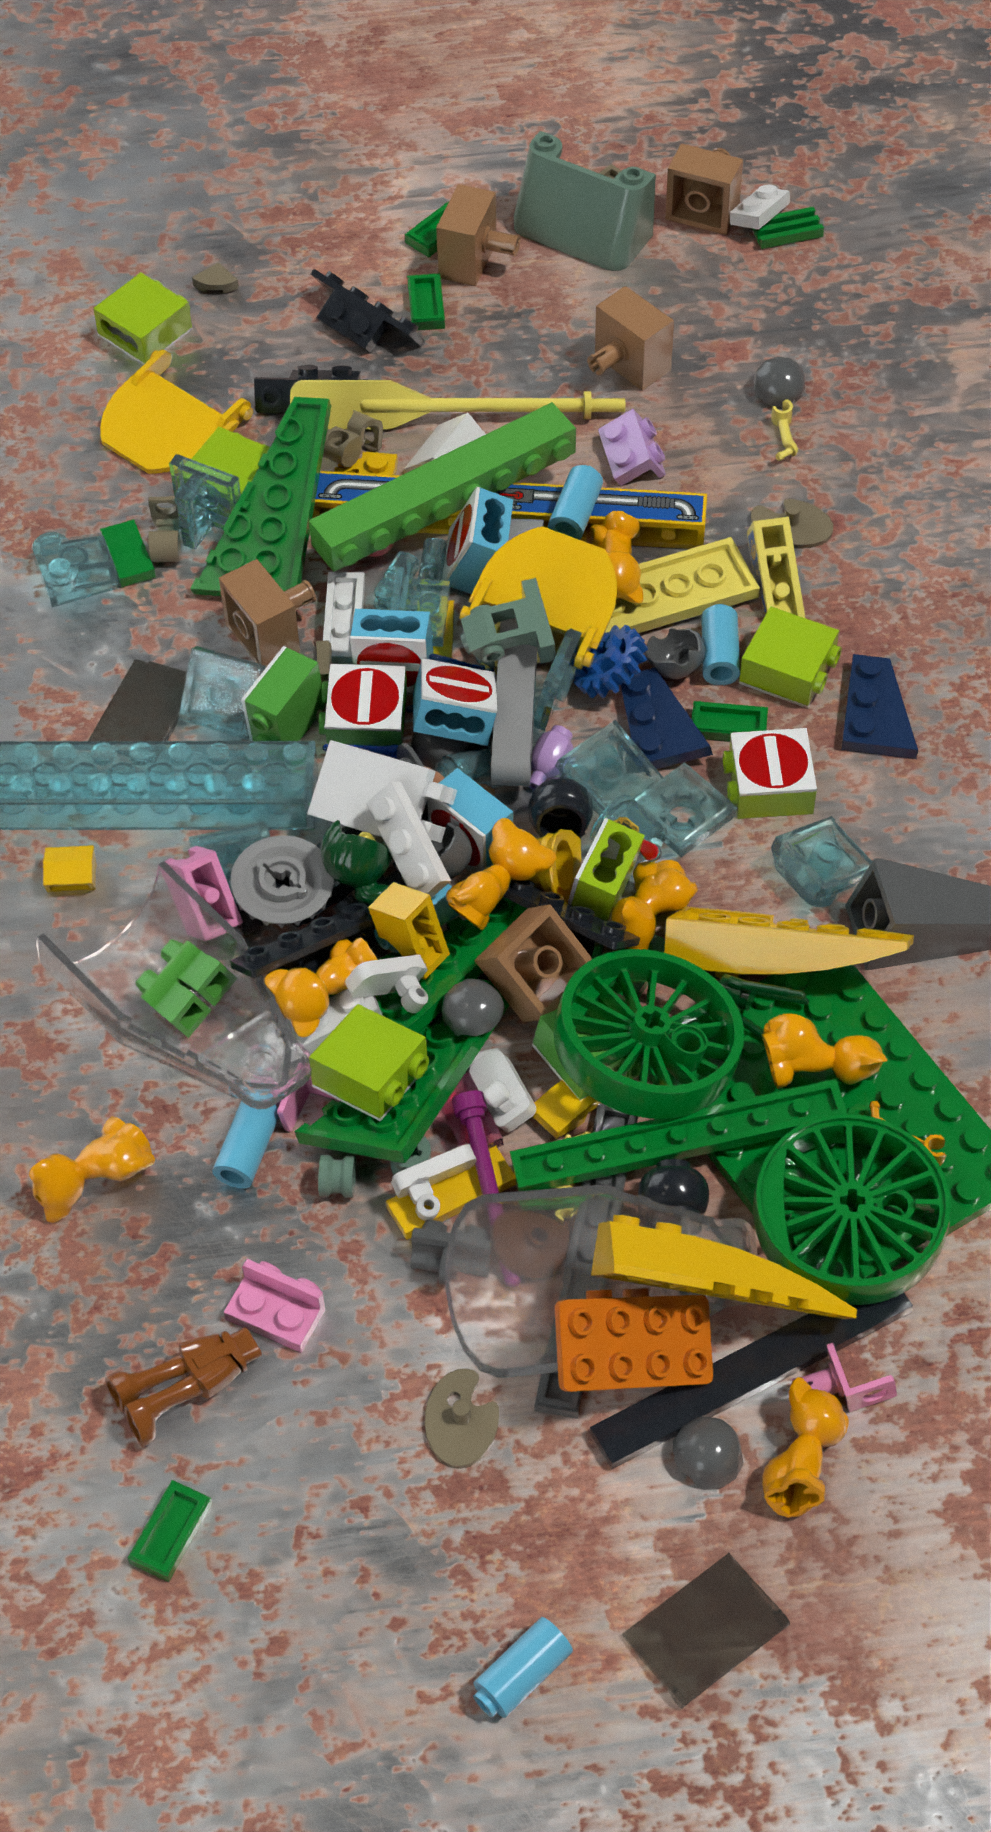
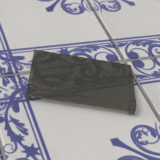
M135 659L88 739V743L146 761L156 762L203 679L202 673L197 670L186 672L152 661L144 662Z
M728 1553L622 1633V1636L668 1690L674 1702L683 1709L688 1703L778 1633L790 1626V1621L732 1555Z

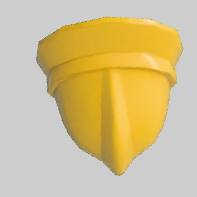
M560 829L555 834L547 833L544 837L537 838L541 845L556 853V860L548 870L537 873L529 880L535 884V888L545 892L560 894L565 898L564 902L568 903L575 877L581 867V839L572 830Z

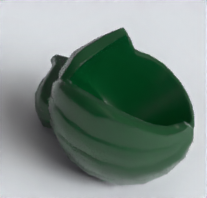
M340 821L333 822L327 828L320 847L324 868L336 881L355 888L357 901L369 907L389 887L388 885L377 884L376 881L389 867L392 855L384 841L379 843L362 836L345 834L342 832Z

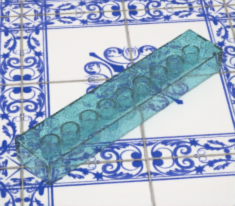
M0 741V830H315L316 817L307 813L318 781L315 741Z

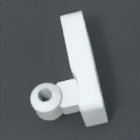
M420 955L367 961L358 965L345 980V984L353 998L388 994L390 991L397 990L399 996L402 997V1006L410 1013H418L429 999L427 992L421 988L418 982L428 970Z
M492 1050L472 1064L469 1076L476 1089L483 1091L487 1108L497 1126L505 1132H511L534 1116L537 1110L536 1105L507 1056L499 1050Z
M465 1144L393 1175L391 1184L398 1198L405 1197L409 1193L413 1204H416V1214L420 1219L424 1221L433 1220L440 1210V1202L433 1195L434 1192L431 1185L470 1169L475 1165L477 1159L470 1144ZM425 1205H428V1206H430L432 1209L428 1210V1209H426L424 1206H425Z

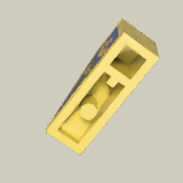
M789 517L753 521L747 530V539L756 582L760 587L759 594L765 615L770 606L805 618Z

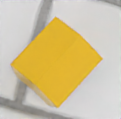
M94 845L45 848L43 886L46 891L96 890L97 863Z

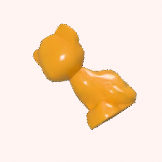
M612 511L606 515L605 521L594 524L587 530V543L605 549L609 555L616 574L617 598L641 604L643 602V590L640 586L641 570L638 562L631 555V539L639 532L640 524L637 518L623 511Z
M508 818L499 819L492 828L493 841L488 851L493 866L471 874L466 880L457 883L446 892L448 905L482 931L489 922V914L504 897L509 887L510 879L517 881L529 880L537 873L548 870L556 860V853L553 850L541 845L529 832L518 829Z
M663 860L658 863L651 861L641 862L633 870L636 894L635 896L619 900L613 907L611 921L625 925L626 931L640 937L639 945L625 949L648 950L649 943L656 930L655 916L662 912L683 909L697 893L698 887L696 883L687 878L684 869L674 860Z
M358 938L353 942H350L348 939H342L330 950L329 958L318 968L316 973L307 968L278 969L268 973L264 983L275 996L278 1009L290 1020L297 1035L302 1038L308 1037L315 1032L320 1019L328 1010V995L338 994L348 989L345 980L351 972L364 962L378 959L368 943L362 938Z
M782 1014L772 1018L765 1024L762 1034L772 1079L777 1089L784 1088L793 1080L794 1072H821L832 1068L836 1077L843 1084L852 1085L874 1075L879 1071L883 1062L888 1061L878 1042L867 1036H847L837 1041L834 1046L828 1045L819 1036L815 1025L809 1019L797 1014Z
M111 1116L103 1125L101 1130L102 1136L89 1143L80 1152L75 1161L65 1155L54 1153L33 1165L29 1171V1177L32 1180L33 1196L44 1207L47 1222L55 1223L67 1217L72 1206L82 1197L85 1180L103 1177L115 1181H123L153 1166L155 1158L152 1154L150 1143L142 1130L134 1124L125 1123L120 1118Z
M797 1377L792 1381L788 1392L791 1405L790 1420L798 1437L785 1452L769 1461L762 1475L763 1494L767 1504L777 1515L787 1518L800 1517L810 1511L812 1507H817L825 1501V1485L819 1479L823 1466L822 1447L837 1445L844 1438L849 1425V1419L846 1413L843 1412L839 1400L827 1391L813 1389L801 1377Z

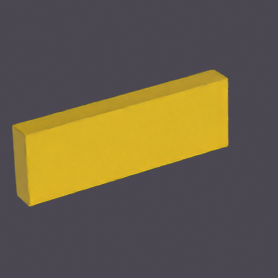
M497 1146L489 1149L498 1190L501 1193L517 1183L513 1171ZM475 1165L464 1172L431 1185L434 1192L433 1195L440 1202V1210L433 1219L434 1221L443 1222L483 1202ZM409 1193L402 1198H398L396 1195L386 1200V1208L406 1240L411 1238L414 1228L422 1229L426 1221L417 1216L416 1204H413ZM425 1205V1206H424V1207H425L426 1209H428V1210L432 1209V1208H431L430 1206H428V1205Z

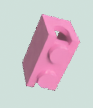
M194 846L188 849L189 858L180 860L170 858L162 862L189 932L210 940L243 923L216 852ZM214 916L216 921L211 923L209 917Z

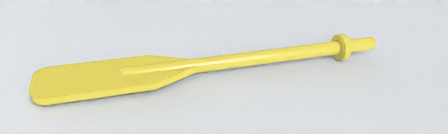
M300 380L292 386L290 391V404L294 397L329 399L332 406L328 429H332L335 426L347 429L348 422L353 415V410L382 421L383 429H393L430 412H533L553 402L561 412H583V419H591V412H625L626 407L625 398H592L591 391H584L583 398H430L392 380Z

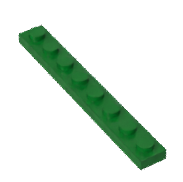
M837 1079L706 1107L696 1113L683 1117L652 1119L510 1151V1158L519 1195L654 1166L659 1161L666 1159L681 1160L780 1138L794 1128L813 1119L848 1113Z

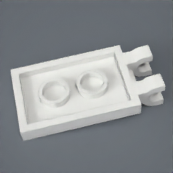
M330 740L307 814L331 822L339 820L341 825L382 837L366 803L390 781H400L420 820L427 798L453 805L457 790L433 782L436 771ZM421 820L430 840L441 843L446 828Z

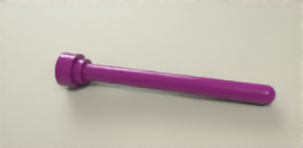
M473 1090L454 1096L452 1098V1105L455 1117L460 1119L461 1124L466 1125L470 1145L477 1159L475 1166L490 1225L494 1213L502 1203L482 1123L485 1119V1112L488 1110L487 1104L484 1100L483 1091ZM498 1260L504 1285L507 1287L516 1286L519 1282V1275L509 1271Z

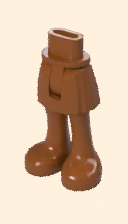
M244 1327L231 1335L224 1331L221 1332V1337L219 1334L179 1343V1354L172 1359L140 1372H113L105 1377V1383L118 1410L121 1412L125 1411L129 1428L137 1443L143 1448L155 1440L156 1421L162 1414L192 1398L202 1396L207 1399L217 1394L240 1373L247 1371V1364L260 1358L262 1353L249 1330ZM186 1375V1378L162 1391L138 1399L141 1394L173 1378Z

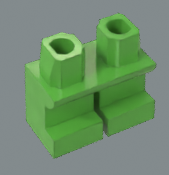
M170 939L161 950L160 956L168 964L159 975L151 969L144 971L135 984L143 993L141 998L189 1038L211 1012V1009L192 993L190 989L215 1007L237 980V977L221 962L210 955L208 956L188 940L183 944Z

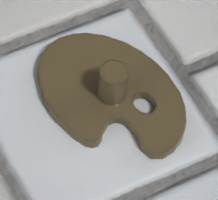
M790 498L785 499V512L781 514L775 513L761 505L754 507L751 511V524L753 521L789 517L794 548H813L823 545L831 539L833 534V523L830 517L820 508L804 501Z
M467 1368L454 1370L439 1380L432 1390L425 1410L426 1438L432 1452L443 1464L457 1469L471 1467L481 1461L493 1445L499 1424V1406L496 1402L492 1401L480 1406L473 1405L471 1402L473 1393L479 1383V1374L475 1370ZM453 1394L460 1396V1400H457L453 1406L448 1404L450 1396Z

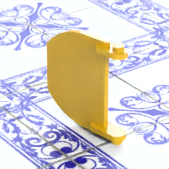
M164 349L160 351L155 350L151 354L150 359L117 389L106 405L100 426L102 445L148 474L164 473L185 467L218 427L233 432L243 420H249L253 415L251 403L244 398L238 399L228 410L221 414L162 378L160 375L167 370L172 360L171 353Z
M543 526L515 536L501 546L490 558L470 596L469 602L472 603L471 606H463L459 619L461 620L470 615V611L480 605L495 606L522 599L521 581L536 578L551 630L582 641L573 666L580 670L583 666L590 668L595 656L590 651L592 648L597 650L610 623L616 604L617 580L609 555L603 548Z

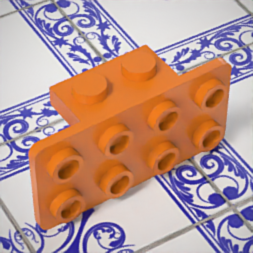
M649 1288L624 1289L623 1298H613L612 1290L586 1291V1299L560 1300L555 1305L558 1383L560 1389L565 1392L709 1384L713 1379L709 1301L704 1295L650 1297Z

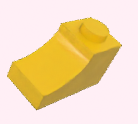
M393 882L368 907L380 938L393 945L402 956H421L428 969L422 979H426L450 955L430 894Z

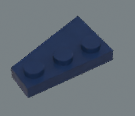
M853 654L841 750L917 759L918 747L890 658Z
M656 668L634 674L630 679L631 683L629 685L621 684L639 773L713 755L711 746Z

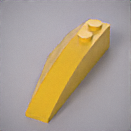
M686 906L666 919L664 953L687 960L703 970L715 971V977L722 978L724 974H728L738 978L739 974H791L822 971L864 963L908 950L913 944L914 935L866 928L858 929L857 935L849 934V928L845 927V925L829 923L818 925L817 929L809 928L808 920L792 918L790 921L773 923L774 915Z
M613 1215V1221L598 1224L591 1276L839 1319L856 1318V1308L818 1284L774 1262L741 1249L697 1236L681 1234L682 1226L656 1222L655 1229L639 1226V1218L625 1215Z

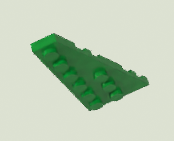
M293 398L275 431L276 437L267 454L263 453L258 462L259 469L252 482L248 481L226 521L221 539L215 550L211 549L205 560L207 564L199 579L196 578L190 588L193 594L221 596L219 577L258 559L283 591L301 583L310 535L309 520L313 517L332 406L329 399Z
M503 897L489 914V922L483 931L467 919L463 921L460 917L446 923L448 929L443 931V935L450 955L426 979L421 978L418 981L421 988L428 994V1002L418 1013H410L402 1006V997L399 996L397 990L390 991L388 994L375 995L382 1015L419 1033L442 1012L444 995L453 985L466 979H478L484 973L474 960L527 908ZM391 952L380 959L396 958L403 956L399 952Z
M480 979L492 985L496 989V987L492 984L490 980ZM501 995L504 1004L503 1016L510 1005ZM441 1016L432 1025H426L419 1032V1034L426 1037L427 1056L429 1057V1064L425 1073L412 1084L403 1095L401 1101L392 1107L381 1121L341 1101L337 1102L332 1099L322 1108L324 1115L311 1126L304 1123L294 1131L298 1143L406 1163L494 1028L490 1032L478 1036L461 1035L458 1037L448 1025L444 1026Z

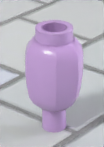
M554 725L551 731L543 733L532 750L531 770L533 773L530 786H528L532 790H535L547 779L559 775L568 763L574 749L571 742L573 734L565 727Z

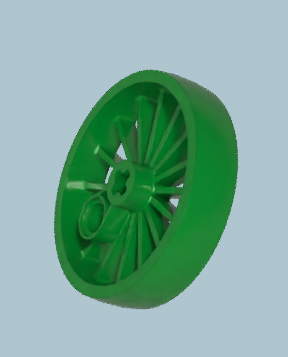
M618 950L600 955L585 963L568 981L561 995L554 1021L555 1049L563 1068L570 1078L584 1092L598 1102L625 1114L650 1119H670L687 1116L706 1108L716 1101L725 1091L735 1074L744 1043L743 1021L737 1005L727 990L713 976L695 964L680 957L654 950ZM631 980L648 982L646 1006H641ZM616 982H619L627 1005L610 988ZM656 983L675 989L663 1008L654 1006ZM682 995L688 996L697 1003L670 1018L669 1013ZM600 998L607 1006L597 1002ZM586 1014H589V1015H591V1016L594 1017V1018L585 1017V1016H586ZM704 1014H709L714 1021L711 1023L687 1025V1023ZM576 1031L595 1035L579 1037ZM722 1037L724 1045L708 1042L707 1038ZM610 1049L596 1057L590 1053V1051ZM629 1054L617 1072L607 1067V1065ZM640 1056L639 1081L625 1077ZM703 1057L722 1060L724 1063L718 1067L703 1059ZM649 1060L659 1085L647 1083ZM697 1069L696 1073L705 1078L698 1080L691 1072ZM668 1071L681 1083V1085L672 1084Z
M837 1114L820 1117L801 1124L788 1132L774 1145L765 1158L756 1180L753 1198L754 1226L759 1244L767 1259L818 1284L849 1305H864L886 1301L914 1287L927 1275L938 1259L945 1244L950 1225L951 1203L949 1188L944 1173L935 1157L913 1135L890 1122L875 1117L857 1114ZM845 1143L847 1182L827 1144ZM853 1144L872 1147L857 1183H855ZM816 1147L832 1179L809 1160L803 1152ZM879 1150L895 1157L894 1160L864 1186ZM789 1161L794 1162L818 1184L784 1172L785 1165ZM904 1164L915 1174V1176L879 1188ZM784 1186L811 1197H784ZM924 1186L930 1199H915L914 1201L908 1191ZM894 1205L901 1208L904 1214L900 1216L883 1208ZM849 1207H853L854 1212L849 1211ZM785 1210L814 1211L788 1221L785 1219ZM913 1213H934L935 1228L913 1221ZM824 1222L794 1251H791L788 1234ZM834 1228L837 1230L821 1269L817 1270L800 1260ZM873 1232L906 1259L909 1264L897 1271H893ZM906 1232L929 1241V1244L922 1253H917L898 1235ZM858 1233H861L882 1276L873 1278L860 1277ZM844 1234L850 1235L852 1278L828 1274Z

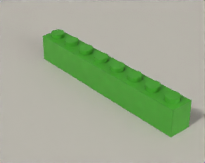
M551 402L309 520L311 545L333 572L352 565L358 560L378 550H383L390 544L408 535H413L420 529L443 520L463 509L476 487L495 493L530 475L538 473L540 470L558 461L567 459L570 455L576 453V427Z

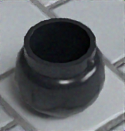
M566 777L551 778L542 782L533 791L528 804L529 820L540 838L544 837L547 833L555 834L560 829L572 830L581 839L586 834L585 831L588 829L593 817L591 796L587 789L576 780Z
M680 1159L659 1161L657 1168L649 1170L642 1176L639 1183L638 1204L641 1212L646 1216V1227L655 1229L656 1222L671 1223L682 1226L681 1234H689L701 1229V1217L707 1211L709 1202V1187L705 1177L696 1169L690 1168L688 1161Z

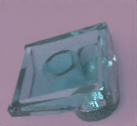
M48 532L35 539L31 551L52 608L121 588L114 561L101 533L66 538L60 533Z
M616 720L562 756L555 764V767L560 771V777L576 780L587 789L592 799L593 810L603 820L605 818L611 819L645 796L663 779V776Z
M832 816L776 836L771 846L775 869L807 904L815 907L830 906L838 893L858 885L872 863V860L845 833Z

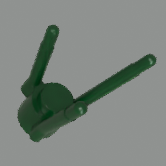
M724 974L719 982L730 994L739 1012L742 1009L748 1011L751 1008L755 995L802 1005L809 1003V999L805 997V992L746 981L728 974ZM740 1014L743 1027L763 1040L762 1034L764 1030Z

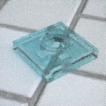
M570 628L567 630L542 687L534 714L533 727L542 731L546 730L558 700L561 702L565 701L577 671V667L572 666L582 633Z
M684 762L629 803L628 811L676 854L683 857L735 818L738 808ZM684 806L692 809L696 815L688 818V822L681 823L677 822V817L672 815L670 811L676 807Z

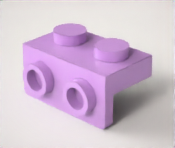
M631 409L598 429L614 480L620 486L650 469L659 478L666 475L662 462L666 459L662 449L654 441L653 437L657 435V432L649 418L645 417L642 419L634 409Z

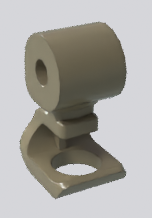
M353 410L347 430L335 426L327 432L323 457L342 466L351 467L358 460L362 447L378 452L382 447V421ZM367 427L372 429L374 441H369L365 438L364 433Z
M181 496L148 497L152 521L157 528L156 531H149L148 533L151 562H180L181 537L179 528L184 523ZM170 503L174 507L162 508L157 506V504Z

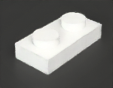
M774 185L760 186L730 211V225L760 229L790 203V191L777 189Z

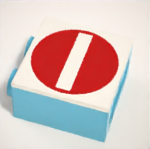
M480 487L475 488L449 529L441 584L472 594L490 558L501 546L508 542L513 507L512 499Z
M355 608L350 635L353 664L405 666L407 692H413L421 659L434 660L430 612Z
M422 658L413 691V732L488 746L497 714L495 672Z
M456 768L439 782V784L457 790L453 805L427 798L428 822L445 828L447 823H452L456 827L459 826L466 833L472 848L471 860L466 868L472 873H476L493 866L488 851L493 841L492 828L501 818H508L513 822V811L460 769Z

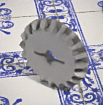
M283 835L264 838L247 847L234 863L230 884L233 898L237 901L240 911L244 910L247 912L251 920L255 918L261 920L265 926L273 923L283 928L289 923H295L299 926L301 921L306 918L313 920L316 912L320 909L324 910L326 902L332 897L334 879L324 868L320 848L305 839ZM285 877L289 878L290 887L282 885L279 889L276 888V878L279 880H283Z

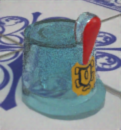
M622 794L605 808L595 822L590 834L591 841H594L604 819L607 818L645 835L635 867L641 862L658 861L662 855L661 847L667 837V830L630 795Z

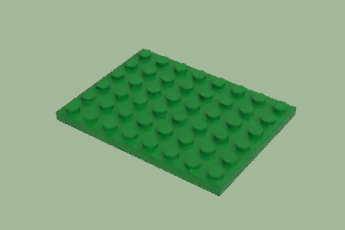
M854 965L822 971L772 974L757 982L803 991L806 994L805 997L809 999L807 1005L755 995L751 1008L748 1011L742 1009L740 1014L763 1030L765 1024L778 1015L797 1014L809 1019L815 1025L821 1039L828 1045L834 1046L837 1041L847 1036H867L878 1042L888 1061L883 1062L877 1073L852 1085L843 1084L836 1077L832 1068L821 1072H794L792 1082L784 1088L777 1089L772 1079L763 1040L744 1028L742 1054L735 1074L721 1096L707 1107L837 1079L848 1114L871 1117L869 1104L872 1101H878L880 1104L879 1116L885 1121L904 1129L911 1135L924 1141L927 1137L934 1134L941 1135L945 1139L943 1148L932 1149L931 1151L946 1154L945 1161L940 1167L946 1178L950 1193L951 1216L947 1235L991 1210V1129ZM704 1014L687 1023V1025L711 1023L714 1021L709 1014ZM722 1037L707 1038L708 1042L724 1045ZM703 1057V1059L718 1067L724 1063L722 1060ZM649 1060L648 1078L653 1084L659 1085ZM697 1069L691 1072L698 1080L705 1078L696 1073ZM668 1071L672 1084L681 1085V1083ZM782 1137L707 1154L752 1215L754 1190L759 1171L768 1153ZM845 1143L827 1144L847 1182ZM853 1144L855 1183L858 1182L872 1147ZM816 1147L803 1152L809 1160L832 1179ZM879 1150L864 1186L894 1160L895 1157ZM789 1161L785 1165L784 1172L818 1184L794 1162ZM904 1164L879 1188L915 1176V1174ZM784 1186V1197H811ZM924 1186L908 1191L914 1201L915 1199H930ZM894 1205L883 1208L900 1216L904 1214L901 1208ZM849 1207V1211L854 1212L853 1207ZM785 1210V1219L788 1221L814 1211ZM913 1213V1221L935 1228L934 1213ZM824 1222L788 1234L791 1251H794ZM834 1228L800 1260L817 1270L821 1269L837 1230ZM873 1232L891 1269L906 1260ZM906 1232L898 1235L917 1253L924 1250L929 1244V1241ZM858 1233L860 1277L873 1278L882 1275L861 1233ZM843 1235L828 1274L852 1278L850 1235Z

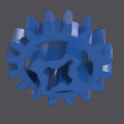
M614 625L610 632H605L597 650L591 649L590 652L595 654L591 667L583 666L581 670L575 668L571 672L574 683L584 694L587 693L590 698H594L597 694L601 698H605L609 690L617 693L619 685L622 683L629 685L631 683L630 679L634 674L641 672L638 664L647 660L643 654L648 650L644 643L645 640L634 628L631 630L628 625H624L621 629Z

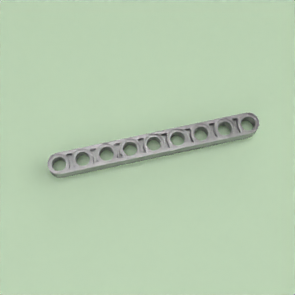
M511 519L508 541L525 531L541 526L544 527V520ZM515 618L500 622V633L518 628ZM518 645L504 650V657L498 660L496 682L497 714L493 729L491 785L530 786L538 652L535 646Z

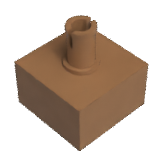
M681 143L668 167L665 219L727 235L732 226L730 225V211L740 204L743 159L730 156L729 152L723 148H715L713 151Z
M458 184L436 227L438 273H440L441 279L476 286L492 252L516 257L519 252L521 237L520 235L496 231V192Z
M622 287L596 305L595 353L587 358L589 368L593 373L596 371V375H602L607 369L612 368L642 391L671 371L674 320L628 287Z
M258 559L219 577L226 626L262 672L283 646L301 653L296 610L316 601L315 591L307 580L283 591Z
M551 905L527 908L474 961L523 1022L539 1021L540 1016L556 1010L570 978L581 966L592 960V957Z

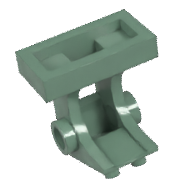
M536 578L521 581L522 599L495 606L480 605L470 611V615L461 619L464 633L461 634L462 644L469 655L473 654L479 664L485 663L491 669L495 668L494 661L504 657V650L518 645L535 646L541 664L556 660L555 642ZM516 619L517 629L501 633L496 632L495 624L498 622Z

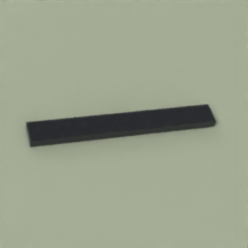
M905 1293L878 1303L851 1305L857 1309L856 1318L839 1319L808 1313L714 1362L713 1379L709 1384L668 1386L591 1426L590 1434L610 1468L614 1469L675 1437L681 1427L695 1418L713 1417L829 1356L827 1344L833 1343L837 1352L911 1313L913 1305Z

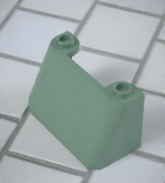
M539 131L529 145L514 212V230L525 238L611 271L626 269L653 236L656 174L638 167H628L620 171L612 179L560 159L559 157L563 150L560 139Z

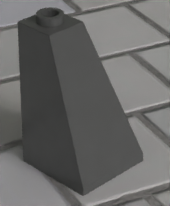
M874 858L845 904L854 935H857L858 929L863 928L914 935L913 944L908 950L864 962L865 970L991 950V886L882 858Z

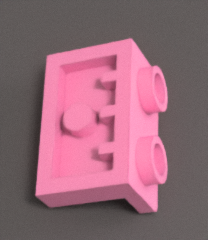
M246 1259L242 1266L244 1278L224 1311L225 1320L243 1328L246 1327L254 1333L302 1353L325 1312L323 1292L320 1291V1288L308 1279L298 1278L295 1280L282 1274L276 1266L268 1262L261 1261L258 1264Z

